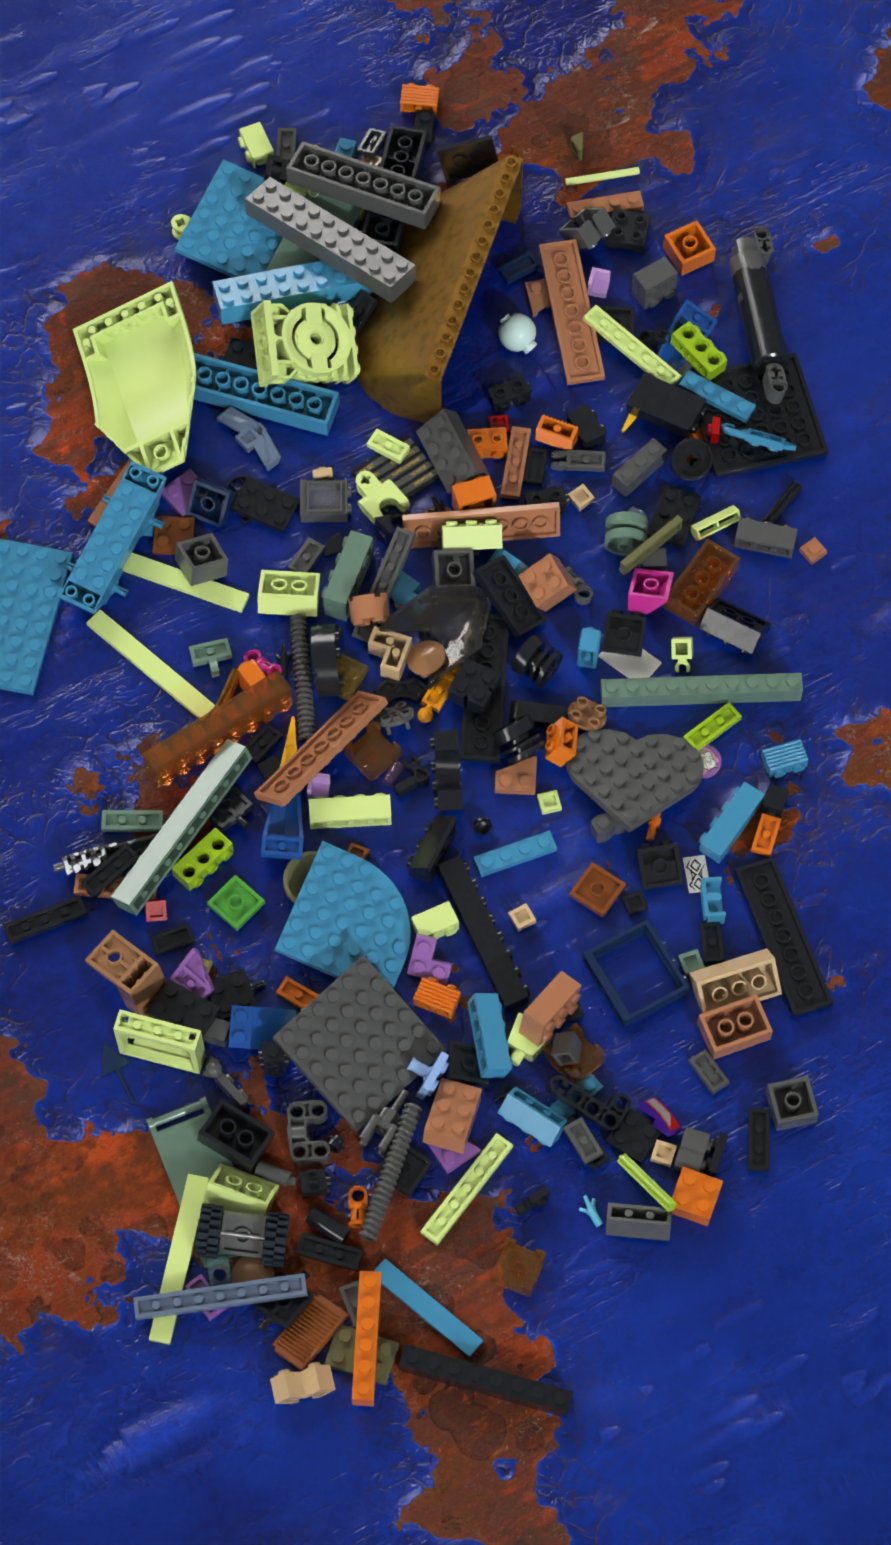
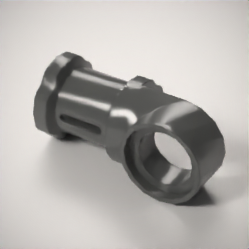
M570 566L566 567L565 570L577 588L573 592L574 600L581 605L589 604L593 595L592 589L584 582L583 578L578 577L573 572V568ZM579 593H585L588 597L583 598L579 596Z

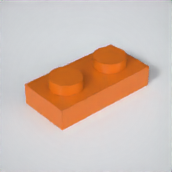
M762 813L752 844V853L770 858L781 818Z

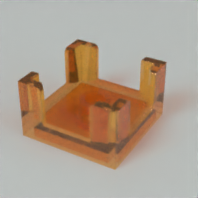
M374 720L367 725V733L354 744L351 740L344 747V755L371 782L401 758V747L395 741L392 745L381 734V727Z
M574 1023L568 1028V1031H574L582 1042L579 1064L560 1066L551 1055L552 1042L544 1047L546 1060L562 1076L577 1085L603 1064L605 1058L603 1049L598 1044H595L593 1047L584 1038L583 1030Z
M507 1236L498 1263L494 1266L491 1273V1282L531 1297L545 1263L547 1252L538 1248L536 1252L517 1245V1240Z

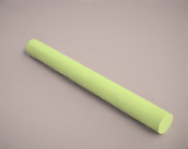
M639 167L566 178L565 184L570 186L638 175L640 170Z

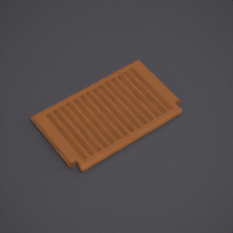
M313 1294L314 1300L287 1332L284 1329L271 1344L275 1347L273 1350L275 1353L300 1371L307 1368L349 1317V1314L322 1295L316 1297Z

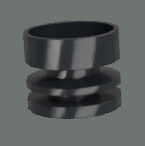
M684 439L677 444L671 453V469L682 480L690 482L699 480L706 475L712 465V451L700 439ZM689 456H692L693 459H696V462H694L692 466L689 465V462H686L685 460L688 459Z
M533 635L517 653L511 670L522 677H526L530 673L529 681L531 683L535 682L537 687L543 688L556 674L563 659V653L558 650L555 652V648L552 646L545 650L546 643Z
M529 714L510 722L492 733L498 746L504 744L509 746L502 752L503 756L511 752L513 753L512 756L506 759L508 764L527 759L545 745L543 739L535 743L533 741L540 736L539 732L529 734L528 731L535 726Z

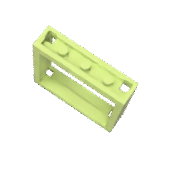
M119 1010L113 1030L120 1054L196 1074L201 1073L206 1053L200 1030ZM190 1034L196 1035L194 1041L189 1040ZM128 1038L134 1039L133 1045L128 1043Z

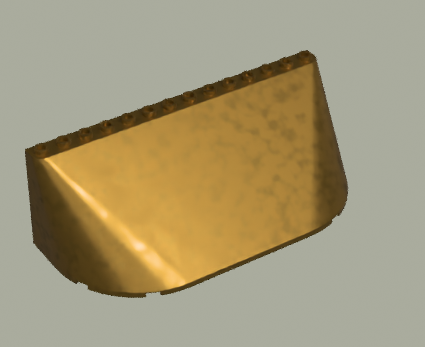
M507 156L442 192L441 203L426 229L410 224L406 225L399 255L416 265V281L392 303L371 291V295L379 300L355 339V344L358 346L357 360L360 364V373L356 378L369 398L375 400L386 411L425 424L444 408L442 407V379L500 222L503 220L516 224L522 209L523 158Z

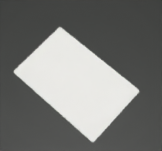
M642 649L641 657L601 652L598 655L599 658L627 678H649L662 663L644 649Z

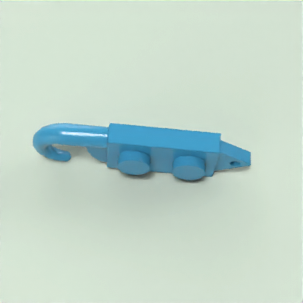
M729 423L721 425V430L724 433L744 439V441H748L753 446H765L770 451L778 452L783 449L795 451L797 447L786 441V438L751 428L734 429L735 425Z

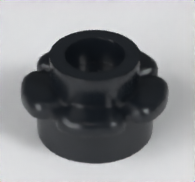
M485 817L478 818L474 822V832L480 836L487 835L492 829L490 819Z
M336 1134L327 1136L330 1151L338 1154L342 1149H345L343 1138Z

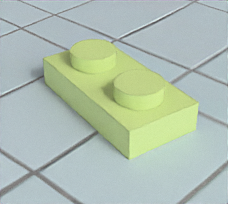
M379 429L375 430L367 442L368 448L401 464L410 450L408 444Z

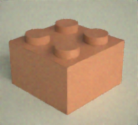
M551 553L518 575L535 606L545 612L577 590L560 559Z

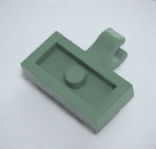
M228 638L189 646L193 667L209 664L212 678L220 676L217 662L232 659Z

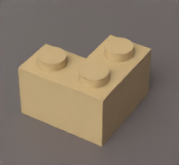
M374 626L368 641V653L383 658L380 665L382 677L400 681L407 663L408 653L412 649V637Z

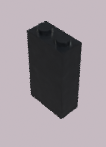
M646 373L642 375L626 403L627 413L687 439L692 434H696L699 428V421L701 418L704 419L708 412L706 399Z

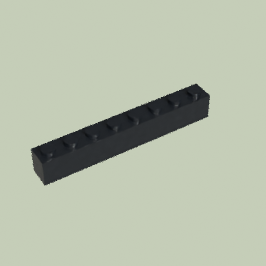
M459 855L438 864L437 872L495 993H498L499 1001L505 1013L528 1004L530 991L527 985H523L520 980L522 976L517 966L514 967L511 962L513 957L509 948L505 949L503 945L504 938L500 930L496 931L494 927L496 922L492 913L488 914L485 908L487 903L484 896H479L477 892L479 887L475 878L471 879L469 875L470 868L468 863L462 861Z
M407 1344L404 1346L399 1363V1371L567 1418L573 1396V1391Z

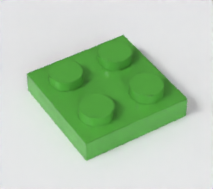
M236 875L207 902V906L235 931H238L265 904V900Z

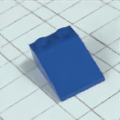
M232 1005L228 1047L262 1050L261 1043L274 1041L272 1037L296 1016V1010Z

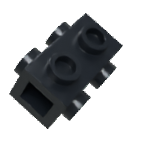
M523 376L513 377L507 382L495 384L487 389V399L495 414L503 413L512 407L522 406L530 401L532 387L528 381H525Z
M553 486L542 491H530L524 496L525 505L559 502L560 515L567 512V505L570 504L569 495L564 493L563 486Z
M275 1041L261 1043L262 1050H258L260 1069H265V1075H270V1077H280L282 1074H285L286 1066H290L289 1057Z

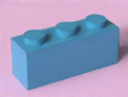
M514 1087L507 1094L498 1111V1114L503 1116L506 1121L514 1123L524 1133L532 1135L541 1144L549 1147L558 1141L563 1132V1127L568 1122L567 1119L518 1087Z

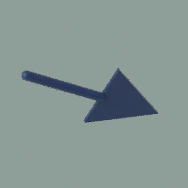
M103 1043L102 1077L115 1071L131 1103H135V1099L119 1070L131 1062Z

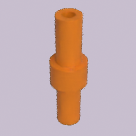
M661 813L648 821L649 829L646 840L654 841L656 830L661 824Z

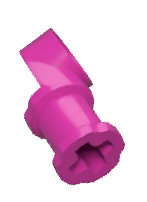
M250 650L245 653V661L257 658L254 661L269 680L276 681L280 677L282 672L281 666L270 663L268 659L262 657L259 650Z

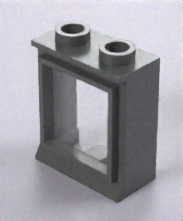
M347 478L345 480L300 479L301 523L348 522V515H352L351 503H348V497H351V486H348Z

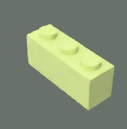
M487 519L485 523H477V520H466L465 524H458V521H446V524L441 525L443 550L503 548L502 524L497 522V519Z

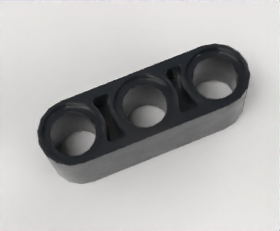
M522 700L511 702L509 723L529 714L535 724L533 728L547 730L551 724H554L562 716L568 719V709L564 706Z

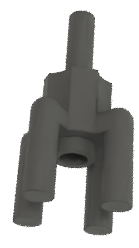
M402 1089L391 1108L384 1107L379 1115L375 1113L371 1116L359 1136L361 1138L359 1144L362 1147L367 1146L376 1132L383 1136L377 1147L379 1149L377 1155L382 1158L385 1157L389 1147L392 1145L391 1141L395 1139L394 1134L397 1133L396 1129L401 1116L398 1111L407 1099L408 1091Z

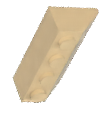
M767 948L689 973L693 992L702 1014L756 994L760 1001L782 994L776 961Z

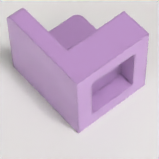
M592 267L588 281V295L606 299L611 271Z
M317 773L316 777L308 782V800L317 796L329 798L330 774Z

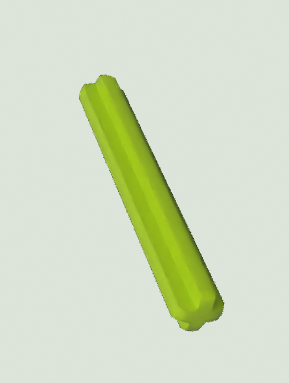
M624 1153L619 1156L618 1164L667 1212L676 1209L677 1203L627 1154Z

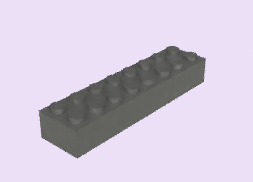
M303 141L286 167L287 183L422 229L427 228L441 203V187Z

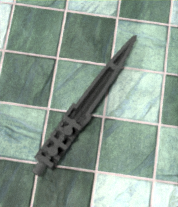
M157 834L121 843L110 842L62 856V862L52 865L54 872L64 870L65 874L68 875L71 872L78 873L82 869L88 870V867H99L98 865L104 863L126 843L136 853L143 852Z

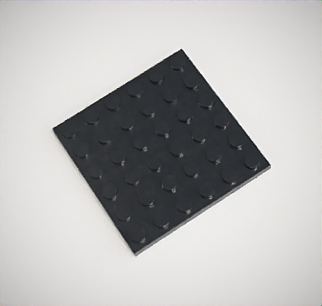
M796 353L787 354L788 365L784 372L788 388L782 402L779 404H772L767 400L762 382L764 375L755 373L751 362L726 367L722 373L711 380V382L756 405L748 421L744 423L707 403L708 412L705 418H701L699 421V427L704 442L712 451V469L715 478L828 455V448ZM713 417H721L718 444L710 443V435H707L708 424H712ZM729 423L735 425L734 429L751 428L786 438V441L797 447L795 451L784 449L778 452L770 451L765 446H753L748 441H744V439L724 433L721 430V425Z

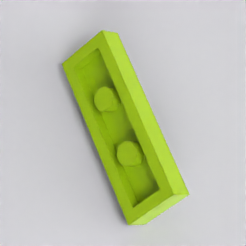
M728 702L685 734L683 739L693 748L700 751L742 719V715Z

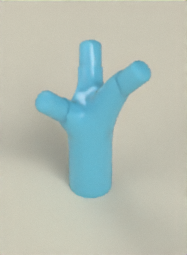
M584 1195L583 1198L587 1209L580 1207L579 1211L589 1215L597 1228L603 1222L595 1207L596 1199L592 1198L590 1202L587 1195Z

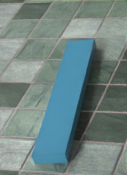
M384 1259L373 1271L381 1272L382 1286L467 1357L470 1358L483 1343V1339L387 1259Z

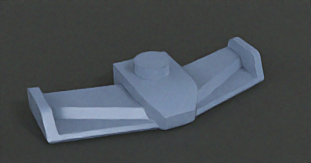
M232 406L216 417L217 421L222 422L239 433L235 436V440L247 453L255 449L267 472L279 463L281 455L270 438L267 429L260 422L255 421Z

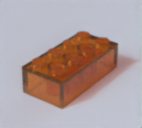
M707 538L671 587L668 602L663 604V608L697 627L703 619L707 608L719 597L738 571L741 558Z

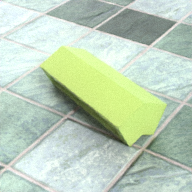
M732 505L691 525L690 532L696 541L701 540L738 522L739 518H741L739 509ZM733 515L732 518H730V519H728V520H726V521H724V522H722V523L719 524L718 521L723 520V519H725V518H727V517ZM712 524L714 525V527H712V528H710V529H708V530H706V531H704V532H702V533H699L700 530H702V529H704V528H706V527H708V526H710V525H712Z

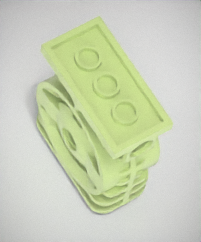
M263 300L250 313L259 387H267L269 384H285L289 379L311 385L319 382L328 384L330 381L332 384H338L341 381L343 384H349L360 373V364L357 360L358 346L355 344L356 328L353 326L352 320L354 312L348 303H344L341 306L338 303H333L327 306L326 303L312 302L304 303L288 310L283 304H271V300ZM302 319L303 321L295 328L292 337V331L296 322ZM335 343H337V351L333 358L329 360L330 368H328L327 358L333 353L336 346Z

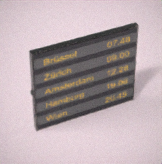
M409 435L400 439V441L410 446V450L401 464L378 453L351 470L355 477L362 471H369L374 474L381 484L390 479L407 499L440 480L434 465ZM386 505L382 508V511L386 514L396 508V506Z

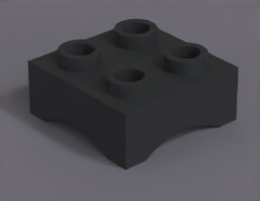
M613 208L611 219L615 227L607 236L606 248H622L643 254L651 214Z

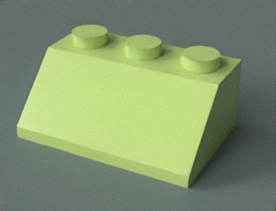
M261 570L258 589V613L288 616L302 614L306 617H317L320 573Z
M220 1163L208 1182L203 1203L222 1205L225 1211L265 1215L268 1217V1212L272 1207L280 1185Z

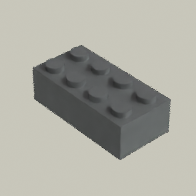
M443 408L416 431L448 494L452 495V486L458 482H467L478 476L489 475L457 412Z

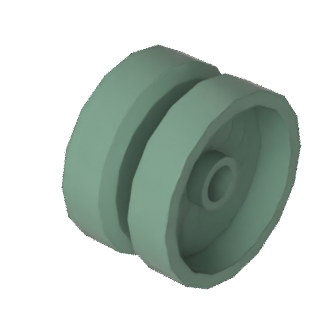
M627 511L610 514L605 521L604 547L613 554L623 556L631 554L648 540L646 535L648 533L647 518L639 513Z

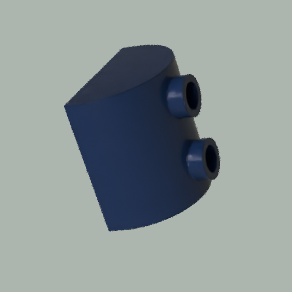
M197 477L193 483L186 515L222 528L230 516L231 506L235 500V492Z

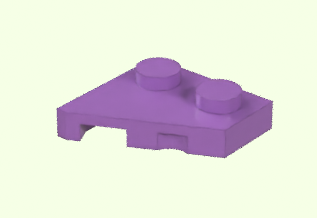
M191 469L165 486L161 494L180 517H187L186 510L193 483L198 477Z
M192 948L170 979L207 1000L213 992L214 986L199 950Z
M468 1141L463 1154L427 1144L446 1174L481 1153L479 1147Z

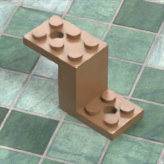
M112 930L85 959V962L117 986L128 1009L135 1014L149 1017L145 1011L165 984L164 975L157 962ZM113 954L120 955L119 960L116 962L109 960Z

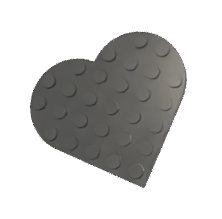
M610 729L590 730L578 736L576 756L566 762L565 765L571 780L628 832L636 829L691 794L700 785L704 771V763L699 751L681 737L655 734L647 735L636 741L625 732Z

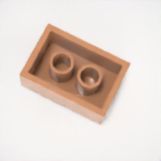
M561 971L524 1011L518 1033L538 1047L543 1041L548 1042L553 1035L552 1031L555 1028L559 1029L565 1022V1017L568 1014L572 1015L577 1009L578 1005L576 1002L581 996L579 993L581 984Z
M757 994L700 1014L697 1021L713 1060L771 1040L773 1033Z
M441 1078L424 1129L423 1143L463 1154L480 1105L482 1089Z

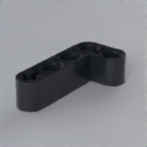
M561 1075L553 1076L545 1083V1089L548 1094L603 1131L617 1128L631 1106L630 1097L624 1093L611 1096L605 1105ZM558 1081V1082H559V1083H558L559 1089H556V1090H555V1089H554V1087H555L554 1082ZM571 1092H575L578 1096L576 1103L570 1100ZM617 1098L623 1101L622 1109H619L615 1104ZM588 1104H592L595 1107L593 1115L587 1111ZM606 1115L610 1116L612 1119V1125L610 1127L607 1126L604 1122Z

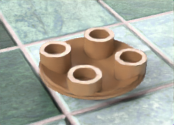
M431 640L416 644L407 656L409 669L422 678L429 677L430 674L440 669L447 661L443 646Z
M580 696L570 704L568 717L571 722L577 724L583 730H598L606 723L607 709L602 704H597L586 697Z
M246 1256L235 1263L231 1273L232 1283L274 1277L273 1267L262 1265V1258Z

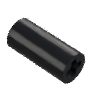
M316 1206L310 1211L305 1221L308 1225L340 1244L346 1241L351 1232L350 1227Z

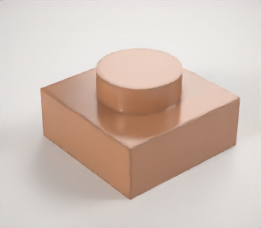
M815 537L799 549V552L811 565L827 555V550Z

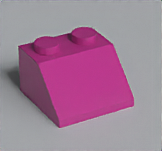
M635 568L628 593V612L649 614L667 603L674 572Z

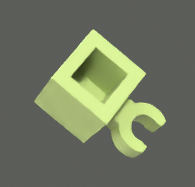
M673 637L671 639L672 659H678L675 671L679 672V666L684 664L686 672H689L691 666L687 659L693 658V637Z

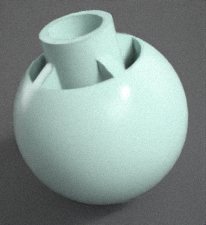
M508 313L500 320L501 325L498 328V336L505 348L515 352L524 351L527 354L537 345L534 341L536 327L527 315L514 313L510 316Z

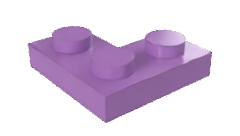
M418 933L407 974L427 979L428 977H433L439 980V983L447 985L453 964L433 958L438 938Z

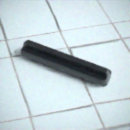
M796 481L792 482L765 515L762 522L768 521L774 524L800 492L802 486Z

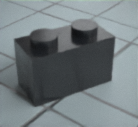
M588 404L567 413V424L570 423L571 425L578 426L577 441L583 450H591L605 443L606 428L598 422L594 409H590Z

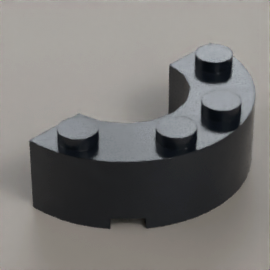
M337 623L315 625L311 628L312 666L315 668L316 676H314L318 698L342 695V687H345L344 675H340L338 659H341L340 643L344 635L343 628L339 627Z
M458 730L434 731V737H430V749H434L435 761H431L432 774L436 773V781H432L433 793H437V797H434V809L439 811L463 810Z

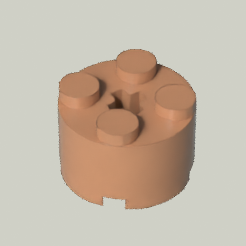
M372 593L354 596L353 599L348 598L351 623L354 626L371 625L370 621L373 623L378 622V624L390 622L391 614L388 593H380V596Z

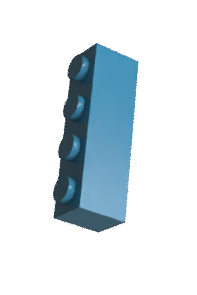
M746 782L741 787L737 786L735 788L730 803L728 801L725 802L721 809L722 814L719 818L715 817L709 826L711 829L708 833L704 832L698 841L700 843L699 851L719 864L764 802L765 794Z
M474 993L467 1004L481 1078H504L511 1071L513 1063L509 1057V1043H507L508 1039H506L505 1021L502 1019L501 1014L502 1004L499 1001L498 993Z

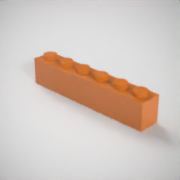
M360 1271L352 1385V1405L374 1406L382 1283L381 1272Z

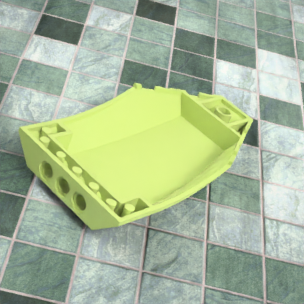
M170 281L73 329L91 390L95 413L94 425L131 460L159 474L185 462L196 384L195 356L189 329L174 282Z

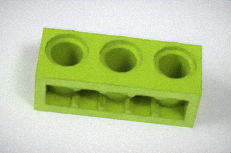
M688 321L672 333L670 343L705 379L711 381L726 369L728 360L725 354L721 351L719 352L713 342L706 338L696 325Z
M215 827L172 867V875L189 891L199 887L208 874H213L223 860L227 861L232 856L234 851L233 843ZM216 845H223V846H224V847H223L222 849H220V850L214 849V847H215ZM202 858L209 859L206 863L199 862ZM187 872L194 873L191 877L184 876Z

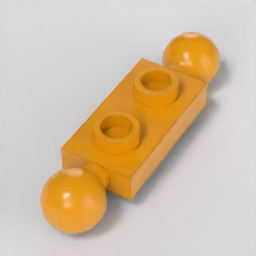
M451 659L445 665L446 672L438 671L421 700V705L425 707L419 709L417 713L420 722L428 723L433 718L432 711L440 712L447 700V690L455 677L453 675H456L461 667L459 661Z

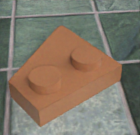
M545 279L525 282V290L532 317H536L542 309L550 307Z
M537 756L496 771L495 793L535 795Z

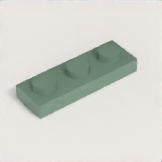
M102 810L101 830L102 832H159L163 826L164 813L163 810Z

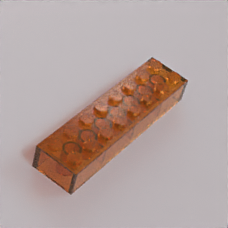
M279 670L273 672L144 752L142 755L145 770L158 788L163 785H169L177 776L185 775L193 766L200 765L209 756L217 754L219 748L227 739L238 742L241 736L254 732L262 723H268L278 713L289 710L293 705L291 686Z

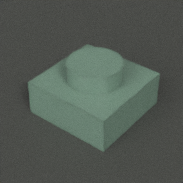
M698 949L678 955V960L685 976L690 975V972L705 968Z

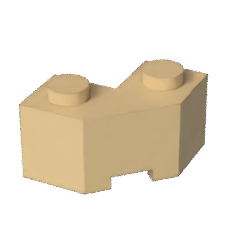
M320 1362L309 1364L308 1368L301 1372H291L290 1369L281 1370L277 1376L270 1379L275 1404L298 1403L301 1398L312 1396L315 1399L336 1390L330 1365H321Z

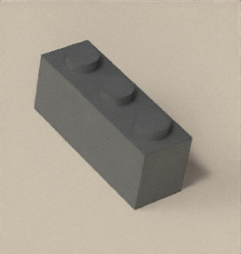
M652 438L613 474L612 486L623 496L627 497L666 462L667 449Z
M739 518L734 547L792 559L798 529L788 525H775L768 521H755L752 518Z
M608 1202L606 1235L670 1241L672 1211L667 1212L663 1207Z

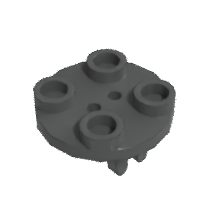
M398 702L393 707H384L375 716V723L378 726L384 727L387 735H391L390 727L404 724L406 730L411 729L409 720L413 718L414 710L412 707L407 706L406 702Z

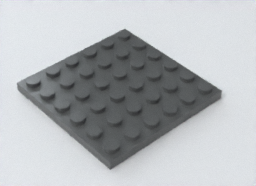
M364 955L272 1037L275 1043L355 1133L370 1120L373 1114H377L402 1089L418 1076L414 1072L407 1070L413 1058L429 1066L441 1052L446 1050L442 1043Z

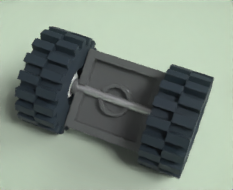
M202 1203L195 1257L217 1259L219 1251L222 1254L262 1258V1265L283 1268L290 1214L269 1211L267 1217L265 1215L225 1211L222 1205Z

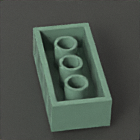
M352 530L348 537H344L342 553L337 554L335 560L337 565L335 570L330 571L328 577L330 582L328 587L325 586L321 595V598H323L324 614L346 622L350 615L348 598L353 599L354 596H358L374 556L373 537Z

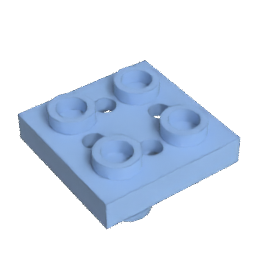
M441 1052L430 1067L415 1058L412 1059L407 1070L423 1078V1083L416 1097L423 1100L426 1095L430 1097L432 1092H434L439 1083V1080L436 1078L440 1079L449 1065L446 1062L449 1057L448 1054Z

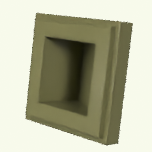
M583 132L572 136L570 139V149L579 161L582 160Z

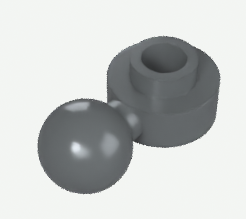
M209 1056L203 1066L202 1075L208 1078L220 1076L222 1065L218 1062L219 1060Z

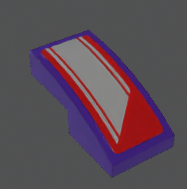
M653 1096L641 1101L639 1108L655 1119L653 1127L668 1137L682 1131L677 1118L658 1098Z

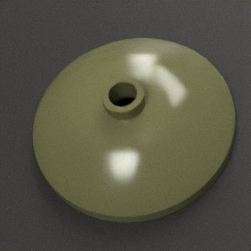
M317 851L303 852L302 860L292 859L286 866L283 875V887L286 895L294 904Z

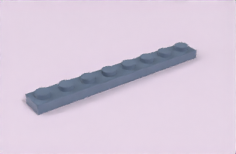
M305 1273L140 1296L134 1297L133 1300L135 1319L137 1321L308 1296Z

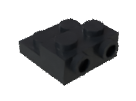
M621 610L607 612L602 652L641 657L647 617H643V614L638 612H631V615L623 614Z
M672 840L660 841V846L652 847V843L639 845L640 849H635L642 890L684 884L678 843L672 844Z

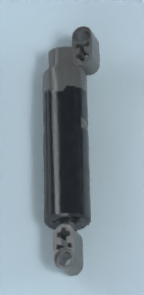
M757 226L751 237L736 239L731 252L732 258L729 261V267L752 369L755 373L764 375L762 382L767 400L772 404H779L782 402L788 388L784 372L788 365V356L766 266L774 250L769 229L764 226Z

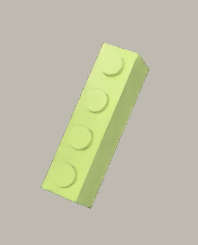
M376 793L372 796L357 794L353 797L337 795L333 798L317 796L309 799L310 829L392 825L390 795Z

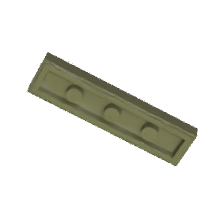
M677 515L624 558L620 562L619 571L626 575L681 530L683 519Z

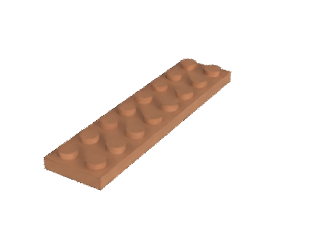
M572 239L539 244L538 248L567 385L605 380L596 331L583 321V317L591 310L577 241Z
M559 502L402 515L403 529L416 534L411 549L439 546L438 538H442L441 525L446 524V521H458V524H465L466 520H477V523H485L487 519H497V522L502 524V541L560 536Z
M358 690L254 792L256 798L282 807L287 805L311 779L316 777L321 769L328 765L388 704L386 698Z

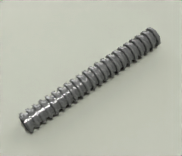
M296 614L291 616L289 620L293 650L295 698L297 701L298 738L300 742L305 743L316 733L315 714L313 712L314 701L311 684V663L309 661L310 651L308 650L307 617L302 614Z
M414 1103L404 1104L405 1109L402 1110L403 1115L400 1116L401 1121L398 1122L399 1127L396 1129L397 1133L394 1134L395 1139L391 1141L390 1151L387 1152L388 1158H385L386 1164H383L384 1170L380 1172L382 1176L378 1178L380 1182L376 1184L375 1194L372 1195L373 1200L370 1201L371 1207H368L369 1213L365 1215L367 1219H364V1225L361 1226L362 1231L359 1232V1236L366 1241L374 1242L378 1239L376 1235H379V1229L382 1228L381 1223L384 1222L383 1217L386 1216L385 1211L388 1210L387 1204L391 1202L389 1198L393 1196L391 1192L395 1190L396 1180L399 1179L398 1174L401 1173L400 1168L403 1167L402 1162L405 1161L404 1156L408 1153L406 1150L409 1149V1143L412 1142L411 1137L414 1136L413 1131L416 1130L417 1119H420L419 1113H422V1108Z

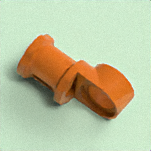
M359 1185L352 1187L349 1191L348 1208L351 1210V1222L348 1223V1226L351 1228H361L364 1225V1219H366L368 1194L367 1190ZM355 1191H362L365 1196L363 1200L355 1201L352 1198Z

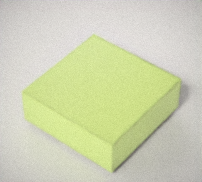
M557 790L537 794L542 815L562 810Z

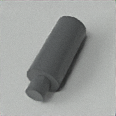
M262 1160L259 1161L255 1170V1175L285 1187L288 1184L295 1187L298 1181L297 1178L291 1176L292 1172Z

